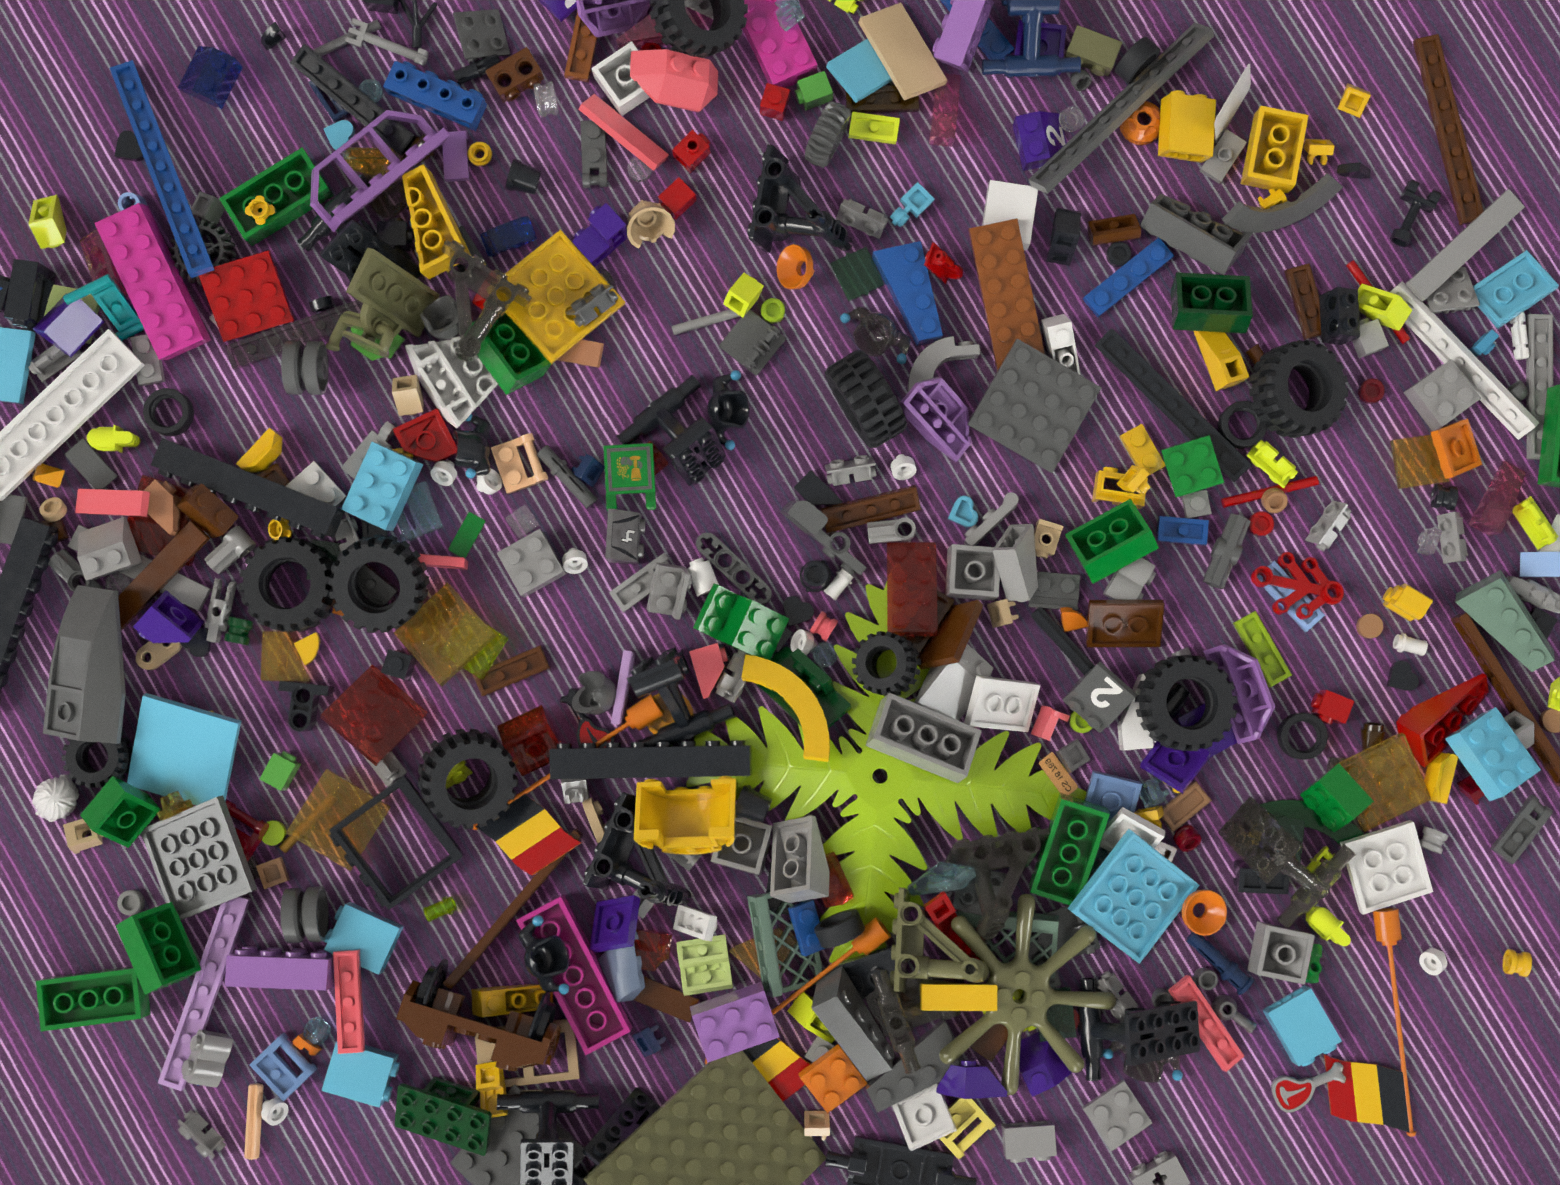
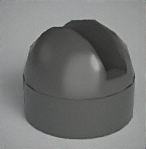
M1081 69L1080 73L1073 72L1071 74L1070 82L1076 91H1083L1090 86L1092 78L1085 70Z
M1521 380L1507 388L1518 401L1524 400L1527 396L1528 390Z

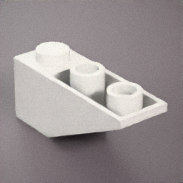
M1065 314L1042 319L1041 325L1048 357L1081 375L1071 320Z
M1144 674L1138 675L1132 689L1137 695H1140L1141 689L1137 688L1139 682L1146 679ZM1135 699L1124 709L1117 725L1120 750L1153 748V743H1156V741L1149 737L1150 732L1143 730L1140 725L1143 720L1141 717H1137L1136 709L1140 708L1139 702H1135Z

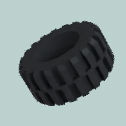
M650 0V6H653L650 15L652 20L655 19L656 25L653 27L656 33H661L663 36L661 41L665 45L670 44L672 51L683 52L693 57L705 58L731 47L734 41L740 38L742 35L741 29L746 26L747 22L744 14L748 13V5L744 4V0H709L713 9V22L709 31L699 28L690 20L685 9L684 0Z
M1311 340L1293 341L1271 349L1261 356L1259 362H1256L1253 368L1255 374L1250 376L1249 383L1252 384V388L1249 389V396L1253 398L1254 403H1251L1253 410H1257L1258 419L1261 422H1266L1265 427L1271 432L1276 431L1277 435L1283 437L1297 438L1327 430L1333 425V422H1337L1341 417L1342 413L1340 411H1343L1347 404L1344 400L1345 397H1348L1349 388H1346L1345 384L1348 382L1347 375H1344L1342 369H1344L1342 363L1336 361L1337 356L1332 351H1326V346L1320 343L1316 344ZM1292 369H1295L1304 377L1309 388V400L1305 410L1298 407L1289 394L1288 378Z
M855 350L827 367L825 377L834 397L854 430L869 448H877L905 430L907 426L906 418L896 396L876 364L864 351Z
M376 534L373 537L361 538L337 556L338 559L332 564L330 569L333 573L328 576V584L332 585V589L328 593L330 599L335 598L336 603L333 605L336 612L341 610L344 613L341 618L345 622L351 620L354 622V628L361 630L365 627L369 633H375L377 630L385 633L393 628H400L421 609L423 600L427 598L428 594L426 586L429 584V576H425L424 573L427 570L425 562L420 563L418 560L421 555L417 550L412 552L409 549L410 544L406 541L400 543L397 541L398 537L390 535L388 538H385L383 534ZM369 562H379L387 565L395 572L400 583V595L396 601L389 605H379L364 596L358 583V573L363 565Z
M279 537V540L271 539L265 542L266 545L264 547L258 546L253 550L255 555L253 557L248 556L245 560V563L248 565L246 570L241 569L240 577H243V583H239V591L244 594L241 597L242 603L248 606L247 612L251 617L258 619V623L270 627V629L292 633L293 631H307L309 627L319 625L322 618L327 619L331 614L329 609L336 603L335 598L330 599L328 593L332 589V585L328 584V576L333 573L330 569L334 562L331 558H328L327 553L323 549L295 537ZM287 562H296L303 565L308 570L311 579L308 596L301 604L293 608H284L277 605L273 601L269 589L273 573L279 566Z
M1202 656L1167 657L1166 660L1158 661L1154 664L1155 667L1146 671L1144 674L1146 679L1140 681L1137 687L1141 691L1140 695L1135 697V702H1139L1140 708L1136 709L1137 717H1141L1143 720L1140 725L1143 730L1150 732L1149 737L1151 739L1159 741L1160 745L1173 748L1174 750L1198 751L1201 748L1211 747L1213 742H1219L1224 738L1222 734L1224 731H1230L1233 725L1229 721L1231 718H1236L1237 711L1233 710V703H1238L1237 696H1232L1231 690L1236 688L1233 682L1227 681L1228 673L1224 669H1218L1216 662L1206 660ZM1182 679L1195 681L1205 696V710L1202 717L1197 723L1187 727L1180 726L1171 719L1166 705L1170 688L1174 683Z
M458 729L455 735L451 736L449 732L442 735L444 740L440 743L435 740L431 744L432 751L430 753L425 751L422 757L424 764H419L418 773L420 774L418 786L421 789L423 800L432 813L443 823L448 822L450 826L455 828L463 825L465 829H473V824H478L481 828L487 825V820L492 819L496 821L499 819L498 813L501 810L504 812L508 810L510 805L507 802L509 799L514 800L516 792L513 788L518 786V777L515 775L517 767L506 748L497 739H494L492 735L486 732L480 733L477 729H470L469 732H466L464 729ZM472 758L485 761L490 769L489 779L485 787L478 794L469 798H455L447 792V776L456 764Z

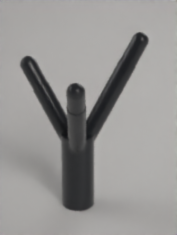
M399 0L412 25V48H422V27L437 7V3L434 2L419 22L417 0L412 1L413 16L405 1Z

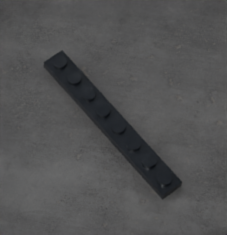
M1113 328L1094 345L1190 440L1209 434L1219 468L1233 482L1252 466Z

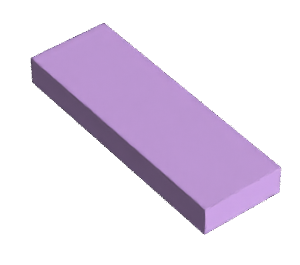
M623 650L611 724L622 725L624 723L630 683H628L626 678L631 674L630 670L633 669L635 654L632 651Z

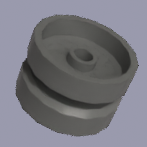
M287 340L282 351L281 370L283 386L287 394L301 395L305 389L310 395H323L326 392L329 365L327 349L323 341L310 340L305 346L300 340Z
M308 887L305 893L301 888L285 889L282 895L280 913L282 934L286 943H301L305 936L309 942L325 941L329 927V906L324 887Z

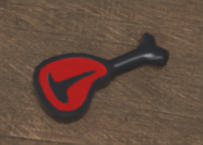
M571 688L568 695L560 698V703L569 705L578 720L577 742L579 748H581V743H595L609 734L610 731L596 726L585 713H580L573 709L572 699L578 690ZM614 736L597 748L606 747V743L615 742Z

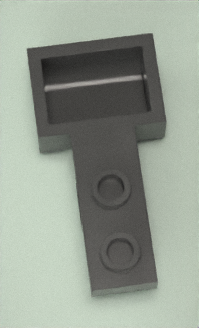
M792 500L780 511L804 533L810 535L824 547L822 552L832 560L835 557L842 562L840 567L850 575L853 573L861 575L867 567L847 552L850 548V539L845 533L834 531L827 535L821 530L828 522V518L810 502ZM836 536H840L843 540V545L838 550H835L832 546V540Z

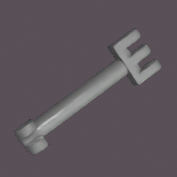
M355 18L352 19L351 23L360 28L356 30L349 27L348 33L357 37L356 40L346 37L345 42L362 48L365 41L414 60V63L421 66L426 65L428 51L419 48L417 52L367 32L369 28L368 23Z

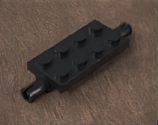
M855 1135L852 1153L850 1152V1155L828 1150L825 1167L847 1170L848 1178L846 1185H976L977 1182L976 1177L956 1175L952 1171L953 1153L922 1147L911 1151L906 1144Z

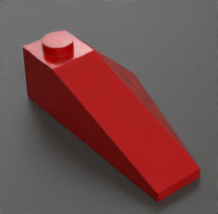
M1482 673L1413 706L1396 721L1399 739L1421 766H1428L1446 748V744H1444L1445 738L1460 729L1459 725L1465 715H1471L1488 694L1487 675Z

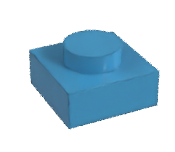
M1491 329L1484 333L1469 350L1475 357L1480 354L1487 355L1496 346L1493 342L1499 335Z

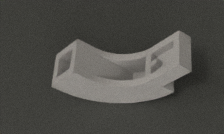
M954 336L943 338L930 344L920 353L913 364L908 379L907 391L909 392L917 382L932 379L936 369L945 362L978 359L980 355L979 344L973 345L972 341L959 342L958 346H955Z

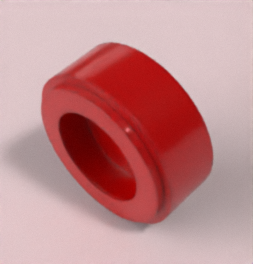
M1259 511L1249 518L1251 522L1248 528L1255 536H1265L1274 528L1273 517L1267 512Z

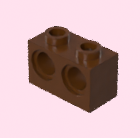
M527 47L485 71L503 103L517 99L521 92L528 88L534 89L538 87L541 81L544 80L540 67ZM526 67L532 68L531 73L527 75L521 74L522 69ZM503 80H511V84L509 86H500V83Z

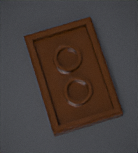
M979 600L953 605L919 657L921 665L918 666L921 670L960 662L983 608V604Z
M1089 600L1086 647H1161L1164 601Z

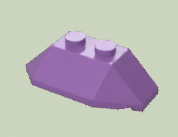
M576 0L581 20L595 37H602L636 29L650 7V0Z
M941 377L915 383L900 402L903 414L929 443L957 462L971 445V436H969L970 426L967 425L969 421L968 407Z
M1225 644L1204 650L1206 660H1213L1218 664V669H1224L1229 675L1226 678L1227 681L1233 682L1236 688L1231 691L1232 696H1237L1238 703H1233V710H1236L1237 714L1236 718L1230 719V723L1233 725L1232 729L1237 743L1241 744L1259 739L1275 708V704L1258 659Z

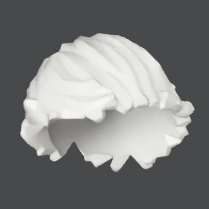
M61 774L59 778L47 779L37 786L32 800V804L37 810L35 812L36 815H40L41 818L53 822L60 818L65 819L75 809L79 790L68 775Z

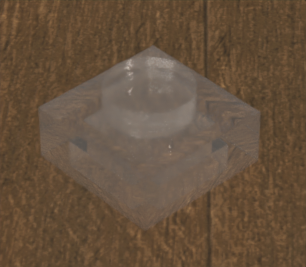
M525 504L505 518L519 539L540 526Z
M1432 527L1422 531L1417 541V545H1420L1417 552L1426 556L1434 554L1442 530Z

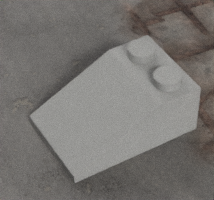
M967 644L960 662L929 669L914 703L959 721L968 710L976 675L990 677L993 667Z
M811 815L773 823L771 897L787 903L829 896V868L815 816Z

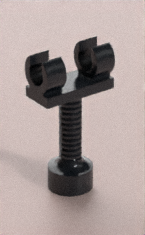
M1413 179L1410 182L1408 181L1400 197L1401 200L1411 204L1410 209L1400 229H1394L1390 237L1392 243L1401 247H1407L1410 243L1412 235L1409 231L1419 210L1422 209L1428 213L1432 212L1442 194L1433 189L1426 199L1415 195L1419 182Z

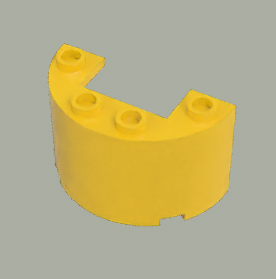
M721 776L718 779H711L712 787L701 786L699 789L676 787L674 790H666L662 781L656 779L637 782L634 841L648 849H653L654 845L662 849L663 853L682 855L707 854L721 851L724 844L730 847L735 840L736 778Z

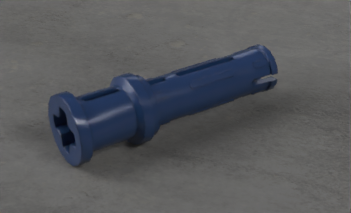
M1194 932L1190 933L1185 941L1220 972L1219 975L1223 981L1227 980L1237 989L1236 993L1238 995H1242L1250 988L1255 979L1252 976L1248 977L1238 968L1239 964L1236 961L1228 960L1203 935H1198Z

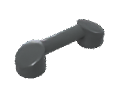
M1205 967L1197 969L1191 977L1196 985L1205 990L1213 989L1218 983L1216 973ZM1171 987L1167 989L1157 988L1153 992L1151 1001L1154 1007H1159L1160 1002L1173 1001L1168 991Z

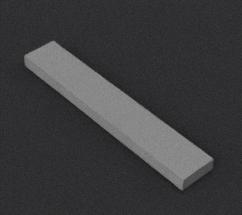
M1510 189L1506 190L1405 284L1421 302L1426 300L1525 206Z
M1553 314L1526 315L1528 338L1526 347L1529 348V357L1526 359V388L1528 390L1526 409L1539 422L1534 429L1527 433V460H1540L1547 388L1553 387Z
M78 525L68 547L78 551L79 533L88 530V528ZM140 554L143 563L119 572L135 579L152 560ZM177 573L160 592L163 593L167 590L180 602L201 611L212 589Z

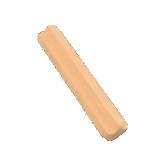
M253 1083L248 1087L244 1157L249 1160L257 1159L260 1154L263 1084Z

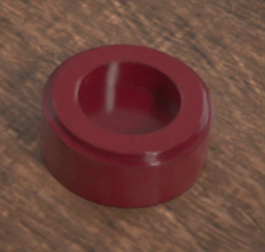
M1375 378L1365 380L1358 388L1360 399L1368 404L1378 402L1385 394L1383 383Z

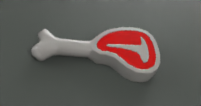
M1334 1062L1329 1071L1312 1078L1295 1079L1287 1075L1276 1077L1271 1083V1091L1277 1106L1286 1113L1295 1112L1311 1100L1316 1087L1332 1080L1345 1083L1346 1077L1342 1074L1343 1065L1339 1062Z

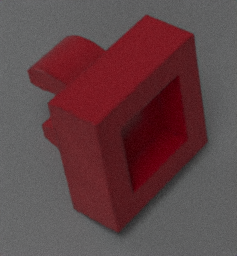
M1471 775L1457 783L1459 790L1476 805L1479 804L1478 799L1485 796Z

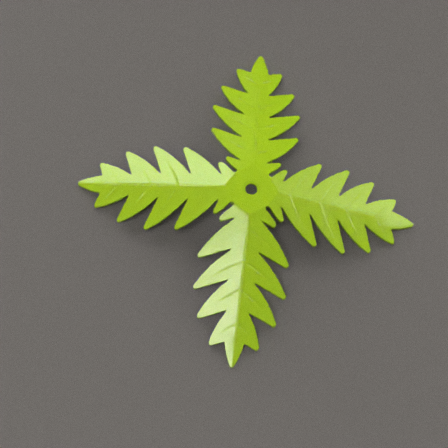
M897 563L888 577L884 590L870 584L865 586L870 608L879 625L850 612H847L845 617L858 642L862 639L868 640L867 635L871 633L877 635L878 631L886 633L888 631L901 636L918 612L926 591L922 589L908 593L902 567ZM836 644L834 645V650L839 660L854 681L869 695L867 697L835 681L833 682L835 690L851 704V709L847 713L866 733L865 735L852 728L848 730V733L862 749V752L857 753L849 741L841 736L839 737L842 754H840L830 740L829 762L804 759V750L794 736L772 713L763 706H760L758 711L767 748L759 737L736 716L725 721L730 741L745 740V745H751L752 775L730 777L736 778V800L739 798L744 785H750L754 789L764 781L759 793L772 799L769 810L776 807L801 786L785 821L801 818L825 802L836 790L839 791L832 803L833 807L840 806L853 794H856L858 798L845 807L840 815L846 817L858 814V816L844 824L823 844L826 858L854 851V853L829 870V893L851 888V890L836 900L821 916L819 921L821 922L841 911L856 909L864 926L877 917L888 931L893 933V919H897L898 909L894 908V903L884 892L895 895V893H899V887L906 888L911 891L910 902L922 907L924 903L909 877L890 855L919 869H927V865L913 840L894 820V818H897L905 823H911V818L898 803L899 799H903L910 810L919 816L921 814L919 798L932 817L958 841H961L963 836L955 807L956 801L973 826L993 844L998 845L999 838L991 804L1011 827L1026 838L1032 839L1033 833L1026 805L1043 817L1051 820L1060 792L1044 770L1029 776L1041 748V743L1039 742L1018 751L994 770L1009 736L1008 731H1003L992 737L975 750L968 776L959 783L865 746L880 701L885 696L872 693L864 689L863 685L857 682L856 678L858 675L853 674L852 670L856 668V665L852 664V658H856L857 654ZM892 650L883 652L877 660L876 669L881 678L890 676L896 668L897 659ZM917 665L920 674H915L914 679L917 680L914 685L909 684L910 690L907 692L901 691V695L898 696L906 699L920 689L930 668L921 670ZM915 698V699H911V700H909V701H911V702L914 703L915 700H916V698ZM798 724L799 730H800V734H801V737H802V741H803V745H804L803 730H802V727ZM708 731L693 736L696 746H706L705 741H720L721 745H728ZM880 768L884 769L888 775L887 780L881 784L873 780V772ZM721 776L689 777L686 785L687 787L699 786ZM1077 788L1069 796L1085 800L1087 792ZM853 940L834 947L829 962H835L853 948L851 944ZM885 942L874 951L885 948ZM856 951V952L853 953L851 956H849L846 960H849V959H852V958H855V957L864 955V953L859 954V953Z

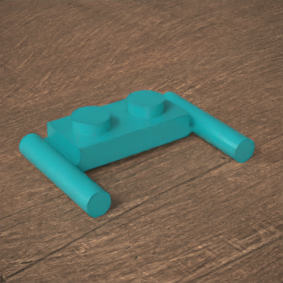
M109 274L63 296L64 301L69 305L91 294L119 331L115 335L121 341L145 330L136 310Z

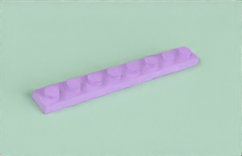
M240 896L220 904L199 964L202 970L195 975L158 1084L179 1091L185 1088L187 1081L183 1079L182 1065L191 1054L190 1042L192 1037L197 1034L199 1029L205 1030L226 971V957L233 952L251 900L250 898Z

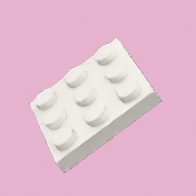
M1408 820L1340 842L1361 914L1364 915L1433 892L1413 821Z

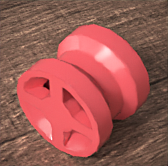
M821 611L809 632L819 634L821 639L826 642L837 625L838 620L835 618L830 619L824 611Z

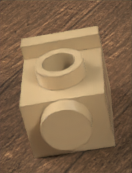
M1042 519L1036 522L1034 539L1037 557L1047 559L1048 555L1053 556L1055 554L1060 534L1063 530L1062 525ZM1043 535H1048L1050 537L1049 544L1043 543Z
M83 819L63 824L68 848L74 854L103 844L102 837L104 836L93 832ZM92 833V836L85 837L86 834Z

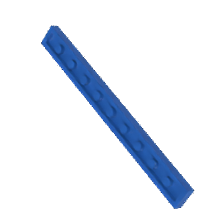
M133 60L110 67L111 74L189 276L194 278L215 270Z

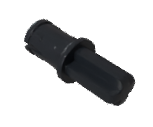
M497 54L477 62L472 60V64L453 71L455 79L458 80L457 83L459 85L477 77L481 79L482 75L486 74L485 71L500 63L501 60Z

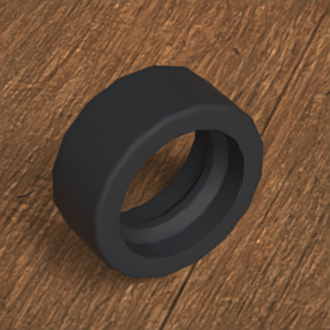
M1148 37L1141 38L1119 61L1115 68V73L1127 84H1130L1157 58L1160 48Z
M163 388L154 391L148 396L144 403L143 415L145 422L154 431L165 436H176L189 429L194 419V408L192 402L184 394L175 389ZM167 398L179 401L183 409L182 417L173 426H163L159 424L155 417L156 407L162 400Z
M1237 401L1228 406L1219 417L1218 432L1234 448H1249L1258 443L1266 434L1267 428L1265 425L1267 423L1261 422L1258 419V412L1253 410L1251 405L1253 402ZM1237 411L1249 412L1256 420V431L1247 439L1236 438L1229 430V419Z
M1296 713L1283 719L1278 727L1277 740L1282 751L1289 757L1306 760L1322 753L1327 745L1328 733L1322 720L1315 715ZM1301 721L1312 725L1317 735L1313 747L1304 751L1292 747L1288 740V732L1291 726Z
M848 909L831 915L819 922L814 928L819 943L823 948H833L845 944L861 935L865 930L863 921L856 909Z

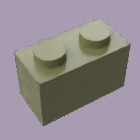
M1077 25L1064 58L1080 57L1081 67L1089 69L1097 76H1109L1122 42Z

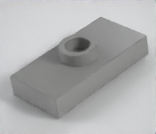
M1226 129L1213 149V157L1206 160L1199 171L1220 184L1247 142Z

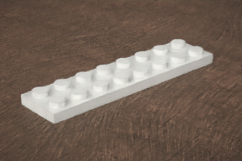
M110 329L101 335L0 431V501H3L36 470L37 466L41 465L145 366Z

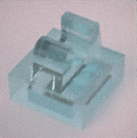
M777 0L775 2V5L779 8L775 13L780 27L785 32L805 17L798 0Z
M1158 778L1141 782L1142 787L1139 796L1145 808L1164 802L1166 800L1165 797L1169 794L1168 789L1161 791L1158 783L1162 781Z

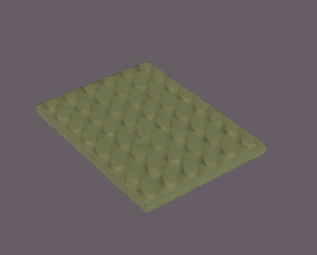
M742 1050L708 1062L584 1178V1181L588 1185H801L826 1160V1156L810 1136H805L804 1128Z

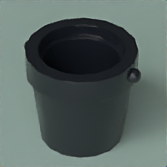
M513 159L505 189L535 195L541 171L522 163L520 160Z
M824 560L809 561L801 568L799 574L800 582L806 589V592H820L829 585L831 571Z
M744 785L736 804L735 817L764 822L772 799L753 790L750 785Z

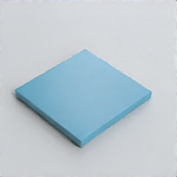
M145 693L142 696L127 783L138 789L196 806L222 795L226 801L241 720Z
M1128 829L1067 909L1140 964L1180 912L1185 899L1195 892L1200 885L1137 834Z

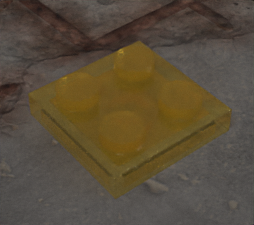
M1431 435L1390 441L1398 489L1449 482V478L1445 479L1440 467V461Z

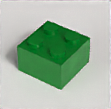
M1209 434L1161 449L1176 498L1224 483Z
M1339 763L1300 794L1306 806L1314 810L1321 818L1322 823L1333 832L1354 820L1374 802Z
M112 776L80 816L93 832L129 848L161 809L148 793Z

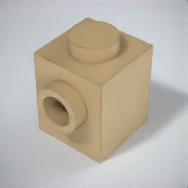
M417 374L393 378L392 394L399 416L415 415L423 412L424 397Z

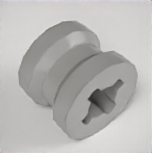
M1424 826L1423 838L1419 840L1420 846L1434 853L1442 854V844L1447 841L1448 835Z

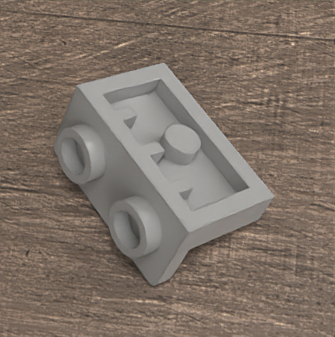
M656 563L646 608L648 612L672 615L674 619L680 620L681 613H684L686 610V591L691 588L692 576L684 566Z

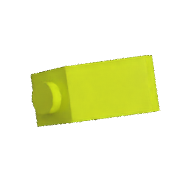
M57 194L33 200L29 226L41 249L47 247L56 248L65 243L67 230Z
M1361 284L1358 289L1359 312L1372 320L1378 319L1380 325L1399 331L1413 311L1400 295L1365 284Z
M803 992L795 999L787 1012L804 1028L825 1041L833 1043L834 1037L812 1010L813 998Z

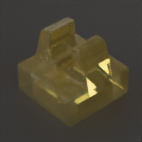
M175 791L160 798L163 810L157 812L160 821H164L194 806L191 799L184 801L180 793Z

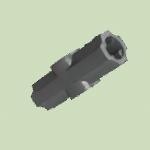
M1229 514L1221 537H1218L1211 551L1212 559L1202 582L1214 588L1224 589L1231 569L1236 565L1243 549L1241 544L1250 526V520L1240 515Z
M62 549L50 558L48 564L67 583L69 589L74 592L79 585L80 578L84 575L79 562L66 549ZM97 579L86 581L85 586L103 588L97 582Z

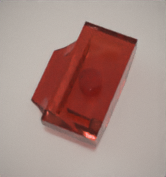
M636 928L639 939L634 940L636 956H641V969L656 971L663 961L669 960L673 934Z

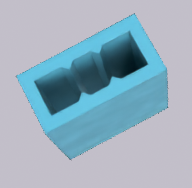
M352 902L346 903L344 906L341 905L334 918L337 920L334 929H329L324 942L327 945L324 950L333 954L334 951L360 949L361 967L378 975L381 974L386 968L404 926Z
M1306 985L1262 1009L1292 1063L1297 1066L1302 1065L1304 1067L1310 1065L1316 1060V1056L1321 1053L1327 1054L1337 1048L1336 1045L1342 1042L1313 990Z
M336 1041L321 1091L375 1107H381L385 1101H389L393 1087L389 1085L392 1077H396L400 1067V1063L397 1062L398 1054L365 1045L364 1052L338 1054Z

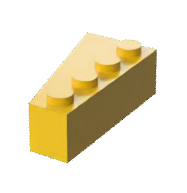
M422 164L403 174V185L411 215L410 221L416 241L415 247L419 257L420 272L426 278L431 279L472 258L432 172Z

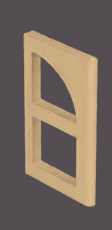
M567 1019L554 1020L553 1023L562 1026L561 1033L565 1032L569 1071L535 1075L534 1066L523 1068L524 1077L506 1078V1087H513L514 1084L521 1086L580 1079L576 1036ZM499 1026L498 1028L505 1029V1026ZM476 1034L477 1063L492 1062L490 1059L495 1044L479 1040V1034Z

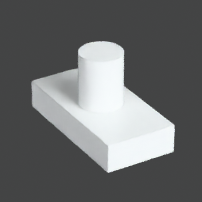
M678 905L673 929L702 940L712 941L713 934L718 925L717 916L689 906Z

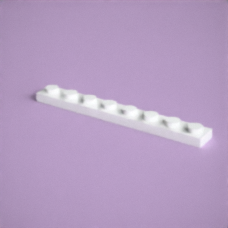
M1403 281L1390 291V293L1400 295L1413 310L1405 323L1443 363L1450 359L1454 361L1481 397L1480 401L1518 440L1539 424L1534 416L1434 313H1431L1430 309L1416 297Z

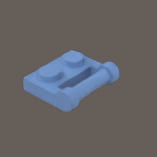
M285 1032L250 1064L252 1069L282 1101H285L318 1069L314 1063L310 1064L289 1042V1037ZM281 1047L303 1073L298 1076L275 1051Z

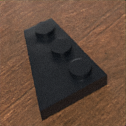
M892 946L873 951L869 955L864 954L845 960L833 970L843 966L863 1000L876 988L878 989L890 980L891 971H895V960L891 959Z

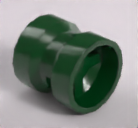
M229 617L227 623L229 625V632L225 633L224 641L249 646L250 637L248 633L253 628L254 621Z

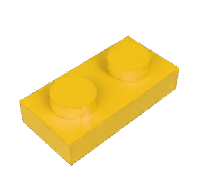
M1143 424L1119 436L1135 466L1143 467L1149 475L1166 466Z

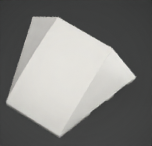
M464 336L453 337L451 340L439 342L429 341L427 344L415 346L413 344L405 345L415 375L417 374L421 385L441 416L456 429L498 385L464 339Z

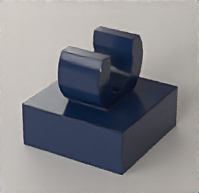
M588 454L586 456H579L582 462L578 468L573 466L572 471L575 472L574 475L593 487L604 471L605 466Z
M658 1025L644 1028L632 1035L644 1057L662 1049L659 1044L664 1043L666 1040L665 1036L657 1040L653 1035L654 1031L659 1028Z

